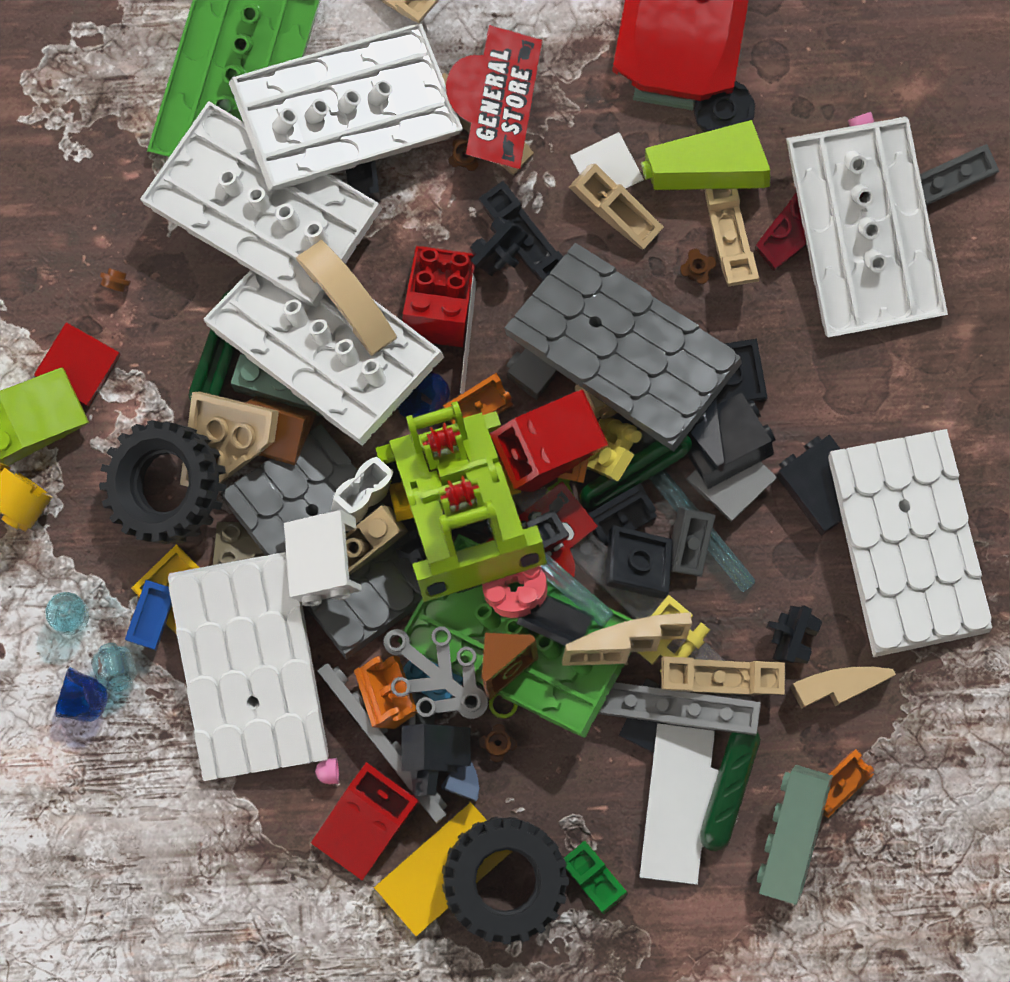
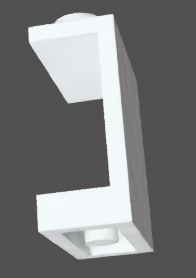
M337 510L284 523L290 598L302 602L304 606L320 605L323 599L343 600L350 598V593L362 591L361 584L349 580L345 532L356 529L355 516L342 510Z

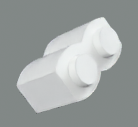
M378 457L369 459L359 468L355 478L345 481L336 490L331 512L342 510L355 516L357 524L366 515L368 507L379 503L387 495L393 471Z

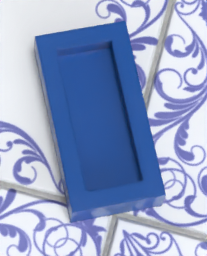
M145 580L125 637L127 642L157 651L172 608L169 587Z

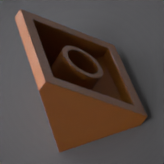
M258 396L247 401L246 403L279 411L275 442L261 452L259 456L295 466L315 420L316 413Z
M485 633L482 681L485 694L489 700L539 659L536 639L532 635Z

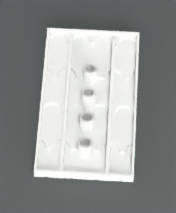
M421 22L232 77L229 82L255 156L265 178L268 191L315 180L323 175L354 168L358 164L447 140L451 136L459 135L463 130L457 113L448 101L444 79Z
M208 101L140 198L141 201L155 213L237 260L239 264L273 282L275 286L316 308L326 293L317 282H313L296 260V257L322 240L346 264L356 249L357 244L360 243L372 225L373 220L376 219L382 210L380 204L331 174L323 175L315 180L268 191L244 122Z
M901 117L786 138L825 335L833 337L948 315L909 119ZM864 192V196L859 199L861 193Z
M252 270L204 317L206 325L215 334L242 352L247 359L289 388L294 395L314 408L326 420L362 446L372 436V433H375L392 412L412 393V390L433 370V367L444 358L440 349L375 300L374 302L389 322L397 339L371 356L353 333L352 326L327 294L323 295L318 306L314 308L275 286L273 282Z
M947 429L831 451L828 459L873 657L989 633L992 629L991 614L981 580L982 573L968 524V514L958 480L959 473Z
M286 552L170 573L168 576L169 592L177 627V639L187 684V695L203 781L328 760L329 753L302 602L290 598Z

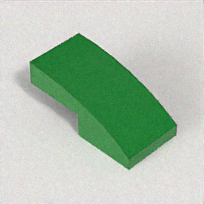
M583 841L564 857L567 871L603 915L628 895L627 891L586 841Z

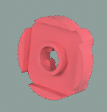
M541 566L482 584L487 604L489 603L497 614L507 618H519L530 614L531 609L535 608L538 604L539 607L542 605L548 592L546 576ZM513 582H519L523 587H518L516 592H511L508 585Z

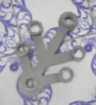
M437 627L432 632V640L437 648L438 667L410 645V638L404 631L393 629L386 634L384 646L390 654L395 656L403 655L430 677L407 680L403 677L394 679L391 684V690L396 696L405 697L409 693L445 689L455 697L433 701L428 697L421 698L416 704V710L419 715L431 717L434 713L459 711L462 716L475 719L485 713L488 707V698L484 691L476 685L474 663L476 662L477 655L470 647H463L457 652V660L463 669L464 687H462L453 679L449 647L452 635L447 628ZM439 631H445L448 635L447 640L443 643L436 640V634ZM394 636L402 638V645L398 648L391 646V639ZM464 651H470L473 655L472 660L468 663H464L461 660V654ZM400 681H404L407 684V689L404 693H398L395 689L396 684ZM470 696L477 698L478 703L474 708L466 706V699ZM428 701L432 704V710L426 714L422 713L420 706L423 702Z

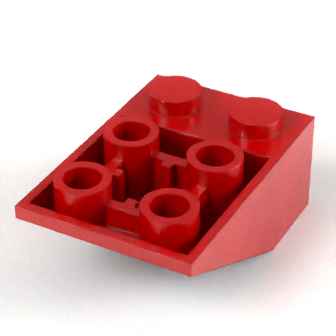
M416 246L402 321L430 343L463 347L469 313L472 278L475 273V265L471 261L474 257L472 253Z
M582 389L518 416L490 433L514 490L530 492L536 491L609 446Z
M366 762L311 841V844L363 881L420 802Z

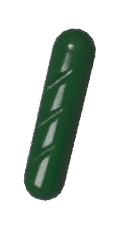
M228 290L226 293H224L223 296H222V298H221V300H222L231 290ZM211 328L189 389L190 402L192 392H203L215 396L220 395L236 349L215 334Z
M686 435L674 452L658 440L634 454L618 482L601 475L588 483L580 493V502L583 508L588 511L599 508L686 456L692 448V441L689 435Z
M758 731L756 736L734 732L730 734L700 830L701 843L710 851L718 852L724 850L731 841L734 826L760 746L761 738Z

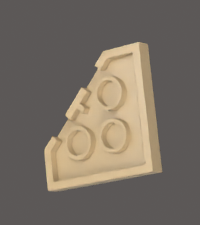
M192 392L188 427L196 429L199 435L207 436L211 440L208 446L218 449L221 456L215 459L217 465L225 466L226 473L219 475V483L222 484L275 442L279 411L203 392ZM183 462L180 485L188 487V470Z

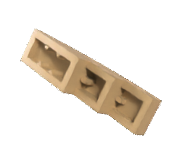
M691 613L655 615L625 621L594 631L565 646L562 666L626 664L630 652L657 651L660 640L687 639L692 625Z

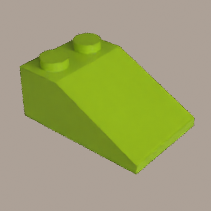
M58 368L0 391L1 463L10 466L89 424L64 368Z

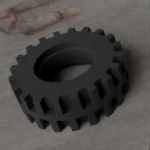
M155 420L147 421L146 426L139 424L132 426L133 433L131 435L122 433L117 437L121 443L119 448L110 447L107 451V454L112 457L110 464H102L101 471L107 473L106 482L99 483V489L107 491L108 498L103 500L102 504L104 508L113 510L114 513L109 517L112 523L121 524L123 526L121 531L126 535L136 536V539L142 541L170 544V542H186L187 536L197 537L202 533L199 529L202 524L211 525L214 521L209 515L212 509L220 510L223 503L217 501L218 492H226V484L219 483V475L226 473L225 466L217 465L215 459L221 456L218 449L210 448L208 444L211 440L207 436L197 434V430L191 427ZM166 454L176 455L184 462L188 470L189 486L187 493L177 508L169 512H159L148 504L144 496L143 481L146 470L157 457Z
M492 817L490 820L473 824L471 829L465 833L462 832L457 837L458 841L452 848H449L446 864L443 865L442 888L449 909L470 933L491 943L496 941L503 944H511V942L520 940L525 942L530 940L529 937L536 933L542 934L546 931L545 927L551 920L555 921L558 918L559 914L557 912L561 904H565L567 899L565 896L566 885H569V877L566 876L565 869L567 864L559 851L558 845L540 828L514 817ZM503 850L519 852L525 856L534 868L536 879L534 891L528 901L517 909L508 911L493 909L485 904L479 896L476 886L477 871L484 859L494 852Z

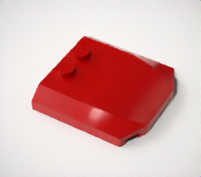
M625 0L612 72L617 75L618 72L632 81L631 85L638 90L702 101L710 99V96L722 92H726V94L733 93L749 0Z

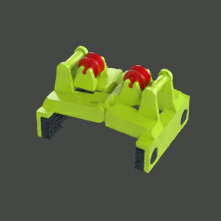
M458 401L452 402V406L414 418L412 415L407 416L406 420L410 434L390 440V444L375 448L378 458L393 471L391 484L402 481L427 559L412 564L423 602L547 564L543 542L537 525L526 529L522 528L496 453L497 449L490 436V433L501 427L496 411L482 415L481 412L463 418ZM455 419V424L446 426L445 421ZM444 422L442 428L434 430L432 427H429V432L419 435L417 433L419 429ZM428 468H430V470L438 469V472H439V475H440V479H439L437 470L432 471V472H429V469H428ZM488 519L494 540L456 552L450 530Z

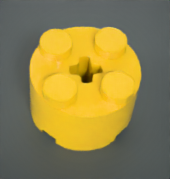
M0 462V514H4L1 519L11 527L19 528L26 532L28 528L32 529L53 497L46 494L47 491L21 473L13 474L9 471L11 467Z

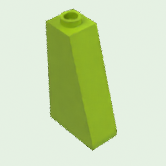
M752 120L645 148L646 161L641 162L644 177L646 180L651 179L654 190L770 187V167Z

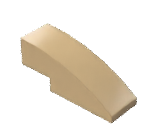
M596 163L588 165L569 186L595 213L642 250L663 229V226L621 184L617 185Z
M880 667L841 668L809 676L793 683L790 688L801 709L829 695L834 705L837 706L889 680L896 674L893 669Z

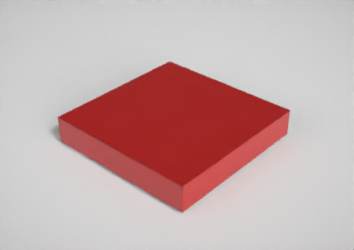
M66 322L34 373V376L37 377L58 368H64L79 402L89 407L121 354Z

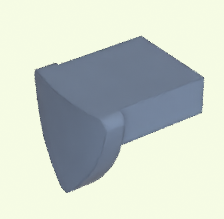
M471 763V766L458 767V773H450L442 783L441 789L468 800L477 801L479 782L473 764Z

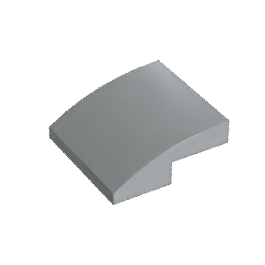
M759 462L710 489H707L697 470L686 480L707 502L710 501L732 522L777 477L762 462Z

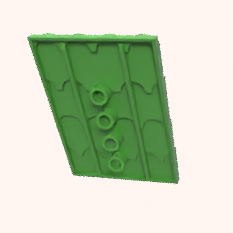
M192 0L147 151L170 157L208 101L243 121L234 99L235 96L229 85L230 80L238 75L304 57L321 0ZM241 39L246 41V48L244 50L239 46Z
M458 534L454 541L456 552L480 545ZM546 577L547 595L595 616L588 634L633 620ZM513 582L508 587H510L511 592H516L517 588L523 587V585L519 584V582ZM482 586L458 594L455 592L423 602V598L421 599L404 629V632L410 638V645L427 659L438 664L437 648L432 640V632L437 627L447 628L452 635L451 642L449 643L452 673L463 677V669L457 660V652L463 647H470L477 655L476 662L474 663L476 684L483 688L482 667L485 633L532 635L536 639L539 659L502 689L498 695L583 738L586 737L591 724L597 717L606 700V696L610 693L625 664L562 666L565 645L517 624L518 618H507L497 614L494 608L489 603L487 604ZM439 631L436 634L437 642L443 643L448 638L445 631ZM401 637L398 639V642L400 643V645H402V638H401ZM464 651L461 654V660L464 663L470 662L473 658L470 651Z

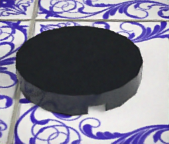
M735 81L733 93L726 94V92L711 95L710 99L695 100L694 116L697 125L703 132L750 120L753 121L754 99H752L745 85Z

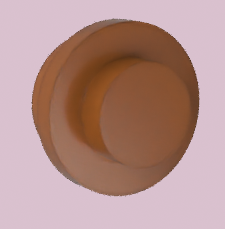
M109 268L107 273L101 272L100 277H102L100 285L120 292H125L126 285L130 286L131 281L125 279L127 273Z

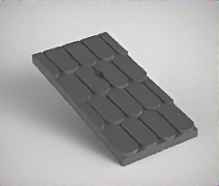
M574 243L567 254L550 272V275L544 279L532 296L514 315V318L504 327L506 335L673 452L742 364L741 357L732 348L700 329L698 324L653 297L648 290L620 274L614 266L577 243Z
M320 424L308 434L295 466L269 459L261 464L259 468L254 469L235 482L234 485L226 488V492H221V497L265 555L286 552L284 523L331 512L336 490L345 481L355 478L357 469ZM380 501L379 503L368 507L367 513L361 521H363L366 517H368L380 506L385 505ZM408 533L349 575V580L361 584L362 591L350 593V598L333 600L328 598L323 599L320 605L305 606L346 660L416 610L422 599L416 575L409 558H399L396 549L411 540Z

